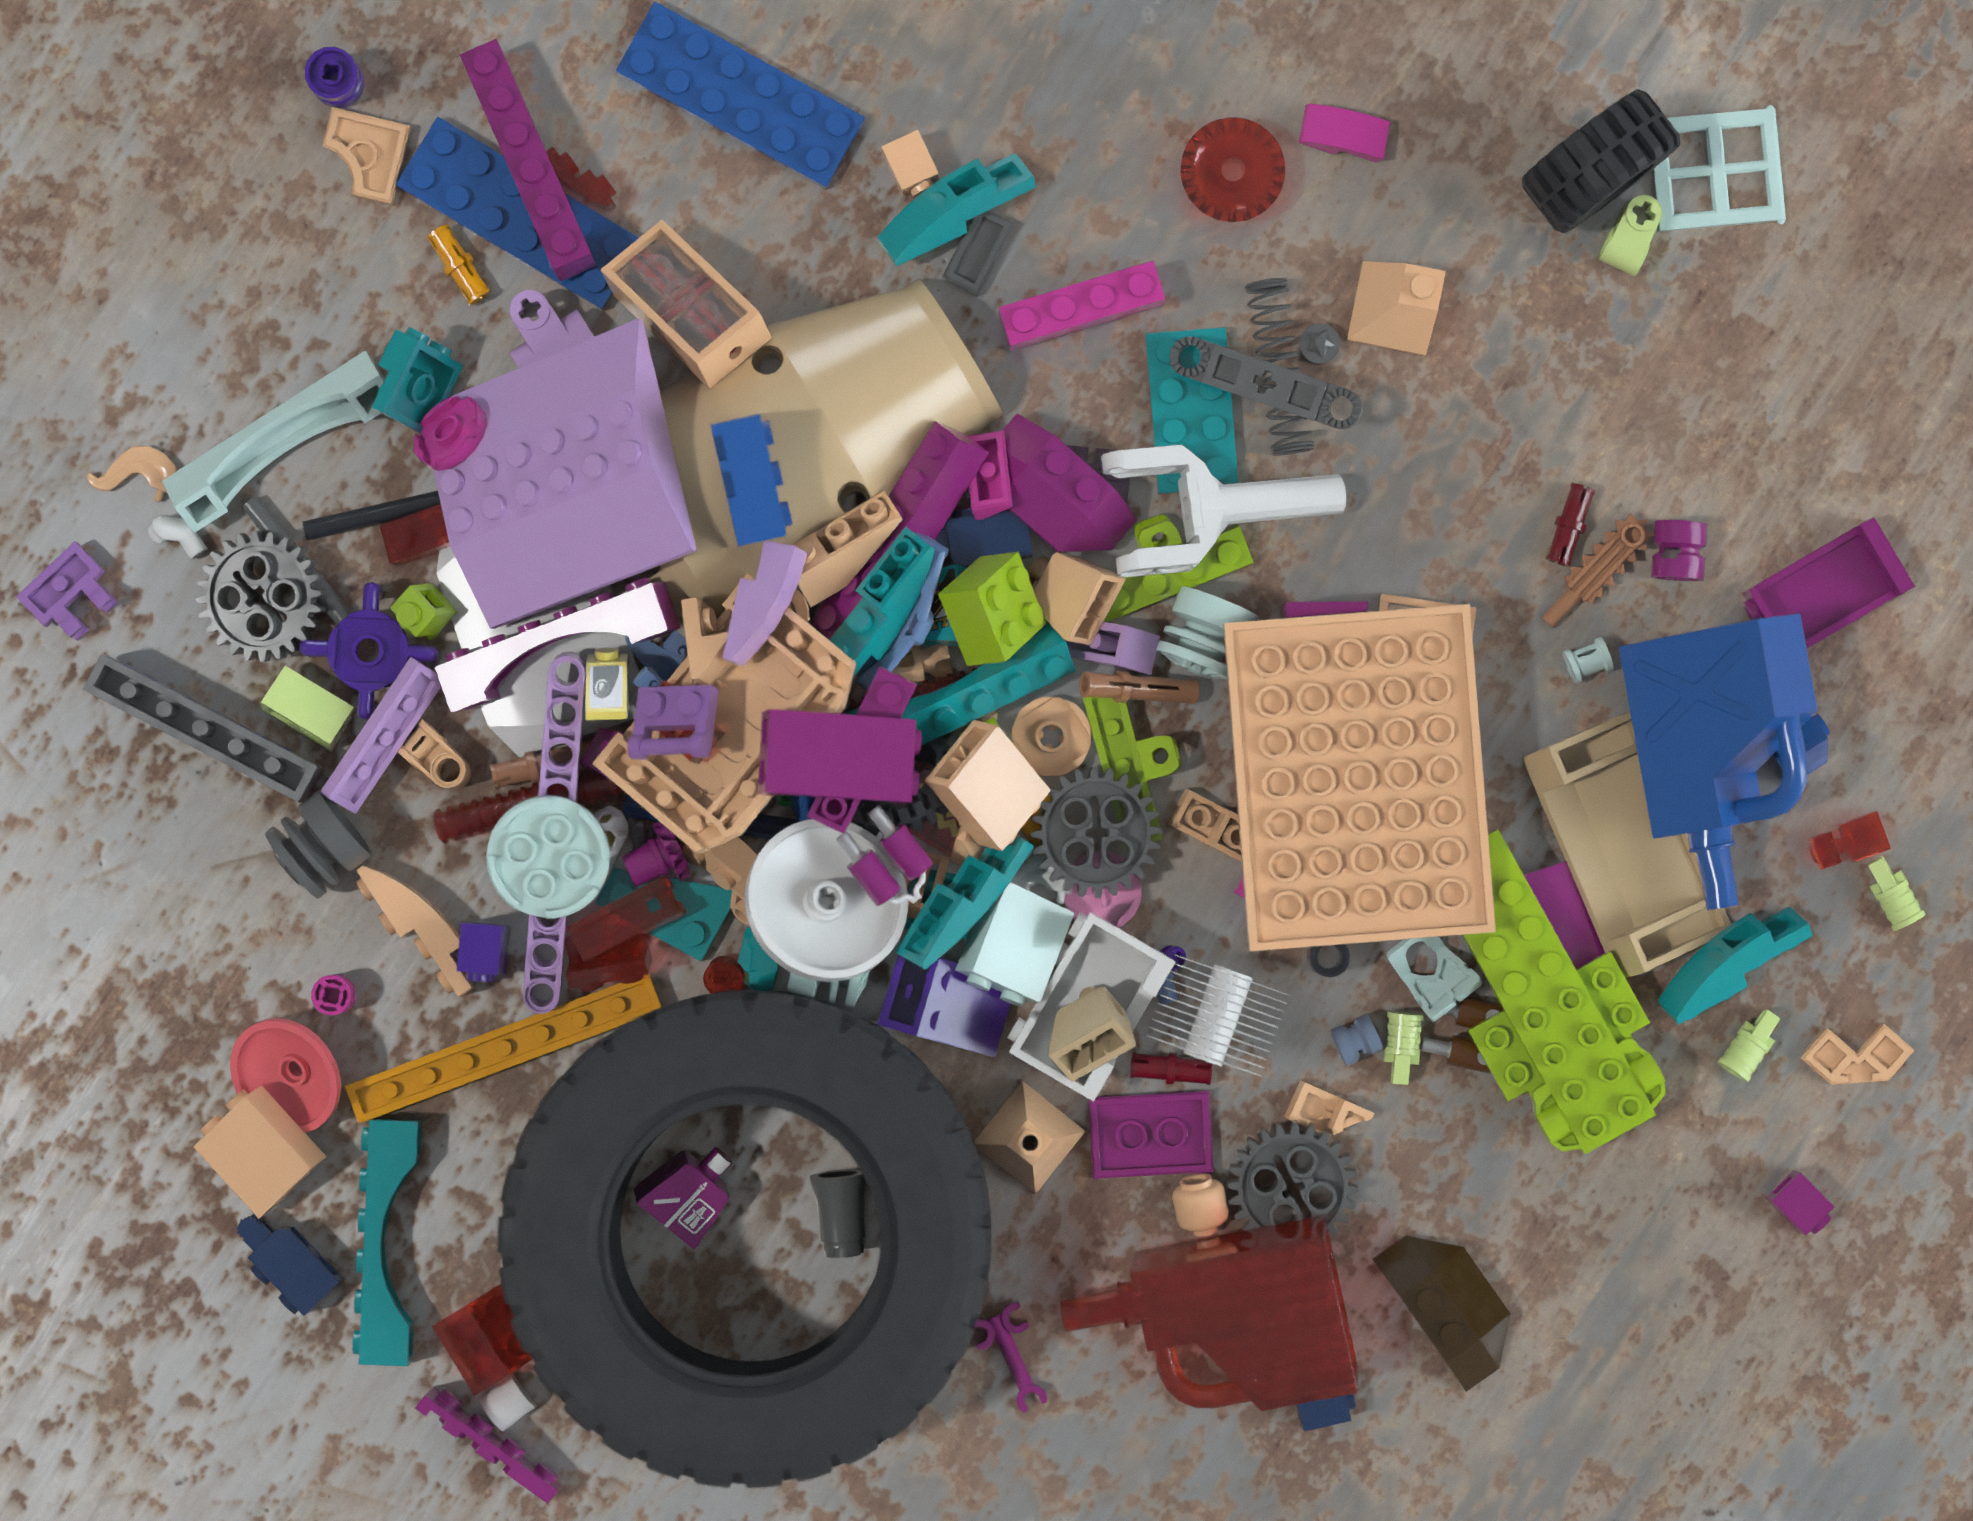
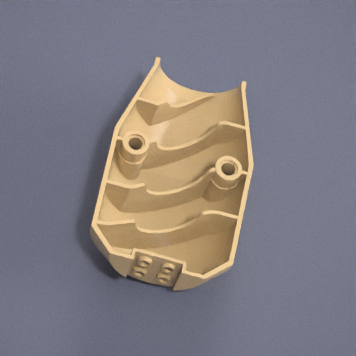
M920 279L904 288L766 325L772 338L711 389L693 372H690L660 391L696 551L652 568L655 572L660 568L661 570L649 580L651 583H665L677 619L683 620L681 600L694 597L709 604V607H712L715 612L716 619H718L726 609L722 604L737 587L740 578H744L748 573L756 580L764 541L738 546L710 424L754 414H760L761 421L769 420L774 440L773 445L767 446L771 462L778 460L783 485L776 486L779 502H788L793 525L785 527L787 536L765 541L793 545L847 513L844 503L850 495L860 494L866 500H869L885 491L887 496H889L935 421L962 432L966 436L980 434L991 422L1003 416L997 400L963 341ZM775 358L782 363L781 367L772 374L760 373L761 363L765 359Z

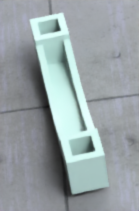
M363 351L162 480L174 508L194 533L227 513V505L242 487L264 467L286 451L331 428L362 420L365 424L381 414V412L373 409L372 405L377 397L379 388L384 383L385 377L367 351Z

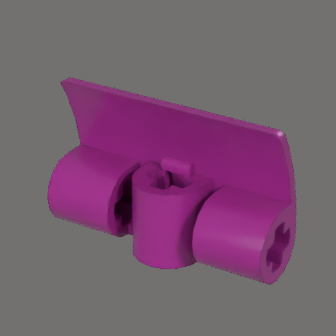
M1567 861L1537 871L1523 873L1575 969L1605 954Z

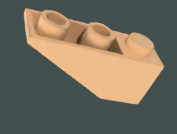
M885 491L792 545L807 552L801 578L797 586L810 607L845 588L902 521L901 515Z

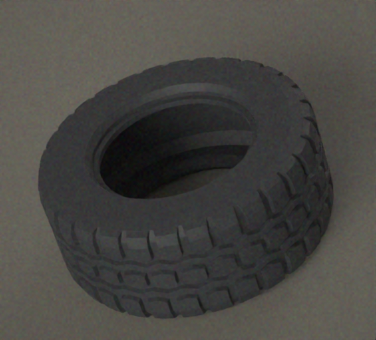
M731 990L684 999L650 1011L625 1023L583 1052L571 1064V1067L567 1069L563 1076H560L548 1089L538 1104L539 1107L533 1118L528 1120L515 1148L516 1154L513 1164L508 1167L501 1196L503 1211L502 1216L498 1218L497 1249L498 1253L501 1254L503 1267L499 1269L501 1288L505 1303L510 1305L514 1315L510 1321L523 1352H529L535 1364L532 1368L541 1383L551 1395L557 1394L565 1403L563 1410L587 1432L594 1430L603 1437L602 1444L630 1461L636 1457L646 1462L647 1469L676 1479L683 1475L694 1478L696 1484L730 1488L732 1483L745 1484L747 1488H766L781 1486L784 1480L796 1479L798 1482L817 1478L831 1473L833 1467L842 1464L849 1465L877 1450L878 1444L888 1438L893 1439L918 1417V1412L927 1403H931L951 1377L952 1370L957 1362L961 1360L969 1345L986 1295L992 1248L988 1187L974 1138L951 1095L939 1079L937 1080L927 1068L928 1066L907 1046L901 1044L890 1033L864 1017H859L852 1012L846 1011L845 1008L820 999L769 990ZM737 1104L762 1105L788 1111L811 1121L836 1139L851 1155L863 1173L875 1201L879 1218L880 1255L876 1275L867 1294L849 1319L835 1332L808 1349L789 1356L760 1361L734 1360L712 1355L690 1346L674 1336L649 1312L636 1292L625 1265L621 1243V1214L628 1184L636 1166L656 1138L668 1127L690 1115L715 1107Z

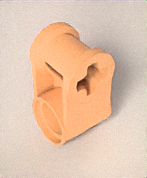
M420 718L417 722L418 727L402 744L398 753L440 787L448 790L462 789L471 779L472 770L469 762L447 743L446 738L423 718ZM455 760L459 764L460 774L454 781L446 782L442 778V767L446 762Z

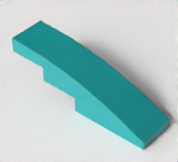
M1016 836L1014 841L1007 845L1003 851L986 847L979 860L968 854L948 888L940 883L936 884L895 953L926 970L953 947L987 912L1016 875L1034 846Z

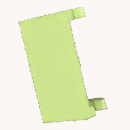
M287 666L283 667L261 701L262 710L330 752L333 751L352 720L351 714L354 711L353 706Z

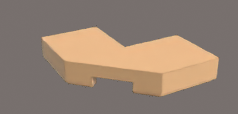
M1882 1023L1857 1052L1852 1050L1831 1030L1824 1027L1799 1056V1059L1830 1085L1889 1081L1915 1050Z

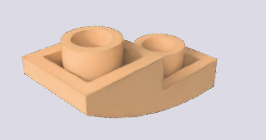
M1185 789L1168 825L1242 863L1238 814L1215 804L1189 789Z

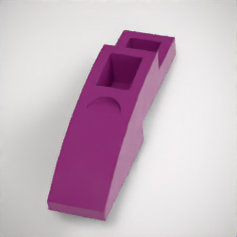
M880 666L856 715L901 718L917 684ZM816 797L807 817L845 834L861 800Z

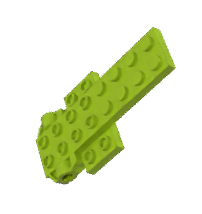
M1496 829L1488 833L1496 932L1463 934L1462 936L1503 1010L1467 1029L1505 1100L1509 1102L1527 1092L1533 1103L1535 1119L1548 1142L1562 1152L1579 1149L1586 1155L1656 1116L1654 1108L1666 1095L1665 1078L1652 1055L1639 1047L1631 1036V1033L1650 1024V1021L1610 951L1575 969L1500 831Z

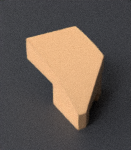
M1300 1080L1284 1117L1291 1121L1296 1120L1298 1124L1305 1127L1311 1122L1314 1125V1131L1321 1133L1327 1129L1329 1133L1335 1135L1342 1132L1346 1127L1360 1121L1366 1122L1372 1119L1375 1113Z

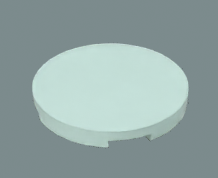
M552 795L526 799L506 811L496 823L491 833L486 855L490 880L501 898L514 909L529 915L546 917V919L568 916L588 905L603 886L610 863L608 839L597 818L581 804L568 798Z

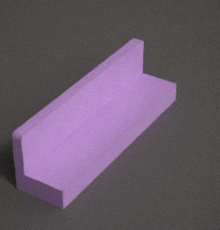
M410 657L320 791L323 795L354 814L357 813L441 688L435 671L422 662Z

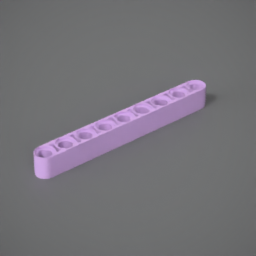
M571 651L562 652L557 655L552 661L548 672L539 796L548 795L547 788L554 783H560L567 787L569 791L568 799L577 802L586 691V663L579 654ZM563 662H571L578 668L579 677L572 682L563 681L557 675V666ZM562 702L569 703L574 707L576 717L569 722L559 721L553 712L555 705ZM556 743L567 744L572 750L573 757L566 762L556 761L550 753V748ZM529 915L523 999L527 1008L532 1012L539 1014L548 1013L558 1004L562 990L568 916L548 922L540 917ZM544 943L550 944L556 950L557 956L551 961L540 960L535 954L534 949L536 946ZM536 984H547L553 990V996L548 1000H538L532 994L531 988Z

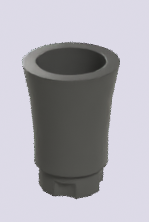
M846 1169L810 1175L819 1217L821 1241L824 1242L825 1257L847 1258L861 1255V1253H864L863 1238H865V1177L863 1173L857 1169Z

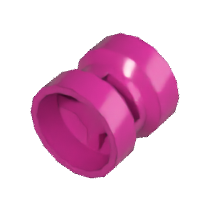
M327 975L322 977L314 984L311 991V1000L314 1007L325 1015L345 1013L354 1006L357 999V990L354 983L343 975Z

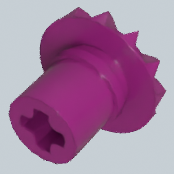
M661 822L652 824L658 838L654 840L651 838L647 840V843L620 855L635 888L660 876L665 877L673 870L680 883L690 876V868L673 832Z

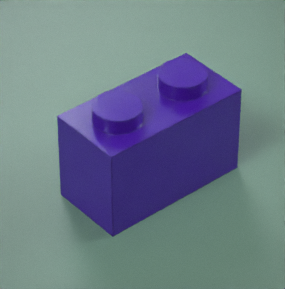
M461 922L457 972H467L466 980L478 982H495L496 975L506 974L511 926Z

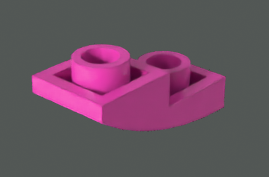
M1309 103L1305 105L1299 143L1333 155L1342 151L1377 163L1384 159L1390 121L1351 110Z

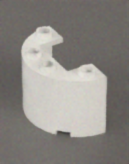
M1090 912L1088 916L1080 913L1068 934L1074 938L1070 945L1063 942L1055 963L1057 967L1047 983L1041 1002L1035 1003L1026 1020L1021 1017L1018 1018L1007 1038L1014 1042L1009 1053L1094 1101L1113 1070L1117 1057L1071 1082L1048 1056L1056 1013L1061 1008L1079 999V994L1083 989L1087 987H1105L1125 1009L1133 1032L1153 996L1157 995L1176 961Z

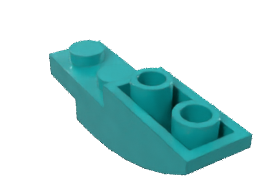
M1016 153L986 167L977 158L943 177L917 196L880 233L878 242L897 267L968 233L965 221L1036 188L1034 176Z
M907 527L902 530L855 590L863 598L829 640L856 662L853 678L870 656H873L878 661L881 660L906 623L926 581L935 549Z
M1790 906L1761 922L1752 913L1747 914L1713 937L1688 960L1658 999L1659 1006L1678 1025L1686 1020L1695 1018L1699 1013L1721 1001L1731 998L1735 993L1748 987L1744 977L1745 973L1761 967L1770 959L1797 947L1799 943L1812 937L1813 934L1809 923Z

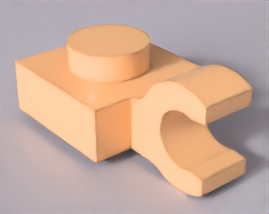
M913 645L892 672L912 682L925 681L924 672H928L935 677L949 676L953 673L948 646L934 645L920 650L919 646Z

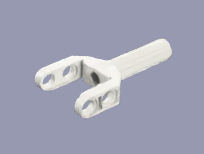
M1183 445L1119 450L1101 456L1103 473L1116 478L1181 474V478L1178 480V488L1187 544L1136 549L1131 554L1116 558L1119 577L1189 572L1199 564L1228 524L1343 514L1346 506V488L1339 474L1224 485L1211 475L1202 460Z

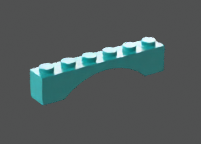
M1045 619L1047 624L1006 662L983 664L971 674L949 686L926 695L911 698L901 719L916 720V730L921 731L922 746L1076 671L1065 639ZM857 707L845 714L856 715L860 707Z
M373 1118L369 1120V1127H363L361 1150L368 1151L367 1168H361L359 1179L360 1192H366L365 1208H359L358 1232L364 1233V1249H358L356 1255V1272L362 1273V1289H356L354 1297L355 1314H361L360 1330H354L352 1341L353 1354H359L358 1365L407 1367L413 1360L414 1321L402 1306L392 1285L386 1260L385 1239L388 1218L395 1197L407 1176L421 1161L423 1120Z

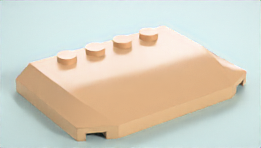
M748 573L743 578L755 581V579ZM738 585L722 604L726 609L717 619V630L713 632V635L729 631ZM788 607L777 627L744 666L728 662L713 682L712 686L717 688L719 692L712 749L709 757L693 758L691 754L649 755L643 760H633L629 757L627 750L628 739L633 735V722L623 735L618 732L592 764L691 849L702 854L742 835L773 797L772 795H757L762 712L768 709L841 714L846 707L856 662ZM688 656L662 687L699 685L690 678ZM695 730L652 731L651 739L690 738Z

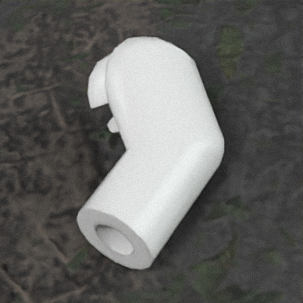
M166 515L158 516L148 527V535L152 541L156 543L166 540L179 541L191 560L208 550L198 533H194L183 518Z

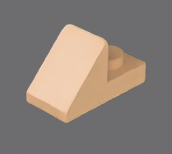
M697 597L681 600L690 678L699 685H712L729 662L722 659L728 632L713 635V632L717 630V619L713 608L709 607V604Z

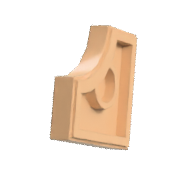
M332 107L322 146L338 154L347 163L352 176V195L393 206L397 190L396 183L400 178L412 129L411 126Z

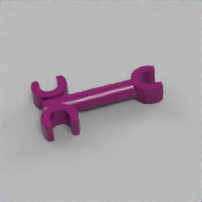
M1018 1301L1007 1304L1002 1313L994 1315L987 1320L978 1318L974 1328L983 1327L988 1332L987 1338L976 1344L978 1350L989 1348L994 1339H996L1019 1390L1017 1394L1018 1408L1025 1413L1028 1411L1024 1402L1026 1394L1036 1393L1042 1404L1047 1403V1395L1040 1385L1033 1384L1010 1333H1021L1029 1327L1028 1321L1016 1325L1009 1320L1010 1313L1021 1307Z

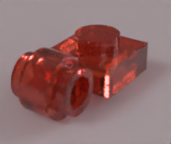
M1872 811L1836 824L1841 837L1839 839L1838 837L1834 838L1831 831L1809 838L1810 847L1807 848L1812 863H1817L1819 870L1841 863L1840 855L1844 853L1843 851H1846L1849 862L1854 863L1891 849L1878 811Z

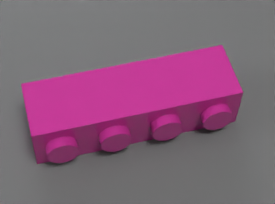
M1153 260L1001 306L998 309V314L1011 352L1164 305L1165 296Z

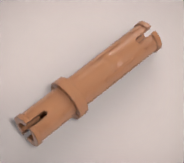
M1085 671L1080 677L1079 691L1082 697L1113 698L1117 703H1126L1129 699L1196 704L1200 696V684L1197 679L1132 676L1128 671H1116L1115 674Z
M592 740L581 742L580 761ZM569 746L550 750L552 757L559 762H566L573 757ZM532 751L524 752V757L489 764L495 790L529 780L532 784L540 782L542 752L533 754Z

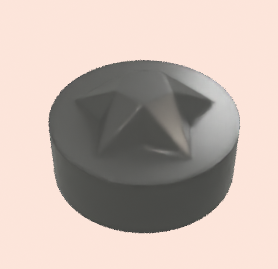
M1316 323L1307 327L1299 340V350L1302 357L1315 365H1323L1333 360L1340 347V339L1337 332L1331 326L1323 323Z

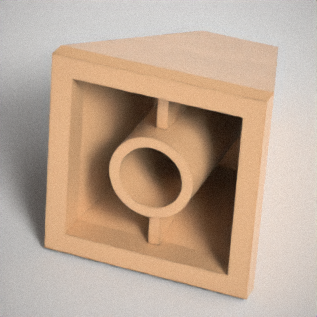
M1022 1081L975 1139V1144L980 1151L1036 1194L1085 1133V1130ZM1026 1135H1034L1038 1140V1145L1033 1149H1025L1022 1146V1139Z

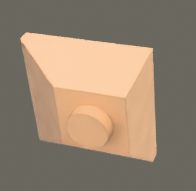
M1363 261L1347 341L1426 356L1439 308L1446 271L1407 263Z

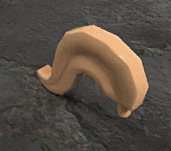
M134 446L122 453L102 477L97 478L92 472L88 473L86 477L94 488L110 492L119 487L133 474L139 473L147 479L151 487L157 489L154 500L161 502L165 492L167 493L162 480L178 471V467L164 452L150 446Z

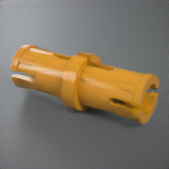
M448 224L438 227L426 237L444 264L443 271L447 277L453 278L469 306L480 302L491 293L472 264L474 262L473 257L470 253H465Z

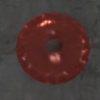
M1228 117L1206 124L1192 136L1182 155L1180 173L1182 186L1189 201L1201 213L1212 217L1214 220L1234 223L1249 221L1263 214L1276 201L1284 184L1286 166L1279 143L1267 129L1248 119ZM1231 162L1238 164L1243 170L1242 178L1237 181H1229L1224 178L1221 172L1223 165Z

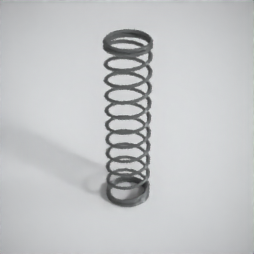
M1286 278L1259 280L1248 283L1244 287L1246 289L1245 292L1248 294H1263L1251 299L1247 306L1252 309L1265 310L1252 316L1250 322L1255 325H1270L1253 334V338L1256 340L1273 341L1260 346L1255 351L1259 356L1275 357L1267 360L1270 363L1298 356L1299 352L1262 353L1259 351L1273 345L1295 340L1297 337H1258L1257 335L1274 328L1293 324L1294 321L1266 322L1254 321V319L1268 313L1290 308L1292 305L1257 306L1251 304L1266 297L1288 292L1289 289L1285 288L1288 285ZM1300 367L1287 368L1296 372H1300L1302 370V368ZM1271 376L1265 378L1260 383L1265 388L1276 387V385L1264 384L1271 380ZM1278 408L1267 412L1265 417L1269 419L1288 420L1272 426L1268 433L1276 436H1290L1272 444V455H1290L1314 449V442L1310 440L1282 444L1309 436L1313 433L1312 431H1273L1279 427L1303 421L1307 418L1298 415L1271 416L1272 413L1280 411Z

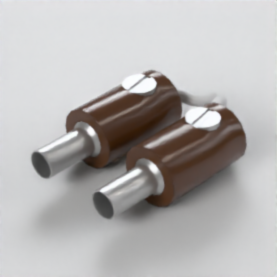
M1466 997L1461 1002L1456 1003V1006L1444 1015L1454 1016L1455 1025L1471 1028L1502 1011L1503 1008L1499 1003ZM1453 1035L1450 1042L1423 1037L1421 1051L1447 1056V1065L1491 1074L1472 1039Z

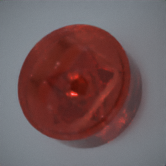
M720 956L708 964L703 975V982L710 994L741 990L745 982V972L736 959Z

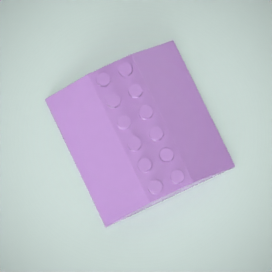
M642 319L633 320L451 396H458L460 399H466V396L472 398L485 411L487 418L483 439L468 458L451 469L433 471L451 550L489 628H499L696 551Z

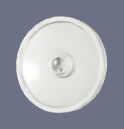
M809 819L783 829L758 853L749 870L746 881V914L756 940L770 958L781 967L798 976L815 981L833 982L847 980L869 971L892 951L904 930L908 913V900L896 904L888 900L884 904L876 906L847 868L852 860L836 841L842 833L814 819ZM849 823L846 831H848L861 850L864 852L872 849L900 885L901 889L893 897L908 894L902 871L879 843L880 840L866 829Z

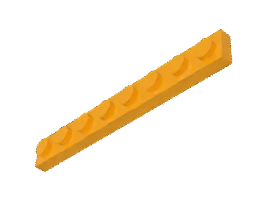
M650 972L557 1006L548 1013H538L345 1086L358 1124L622 1026L639 1016L661 1008L662 1005Z

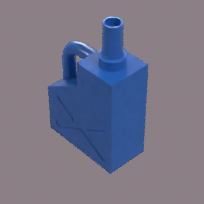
M1800 613L1755 619L1619 646L1653 839L1687 833L1690 847L1688 852H1696L1707 910L1739 905L1730 846L1736 845L1731 826L1773 819L1789 812L1801 799L1807 784V758L1801 726L1818 709ZM1780 749L1783 766V777L1780 786L1774 792L1760 796L1756 771Z

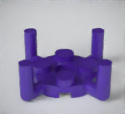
M369 582L364 586L362 610L353 612L344 618L333 629L328 641L304 640L300 644V652L303 655L311 658L327 657L329 665L336 676L349 687L358 690L357 714L364 720H369L377 708L374 706L375 691L391 686L410 657L417 661L432 664L439 663L442 659L441 651L433 646L409 645L408 637L399 623L387 614L379 612V600L384 598L385 590L374 582ZM367 639L375 640L380 649L378 657L372 662H363L357 652L360 643Z

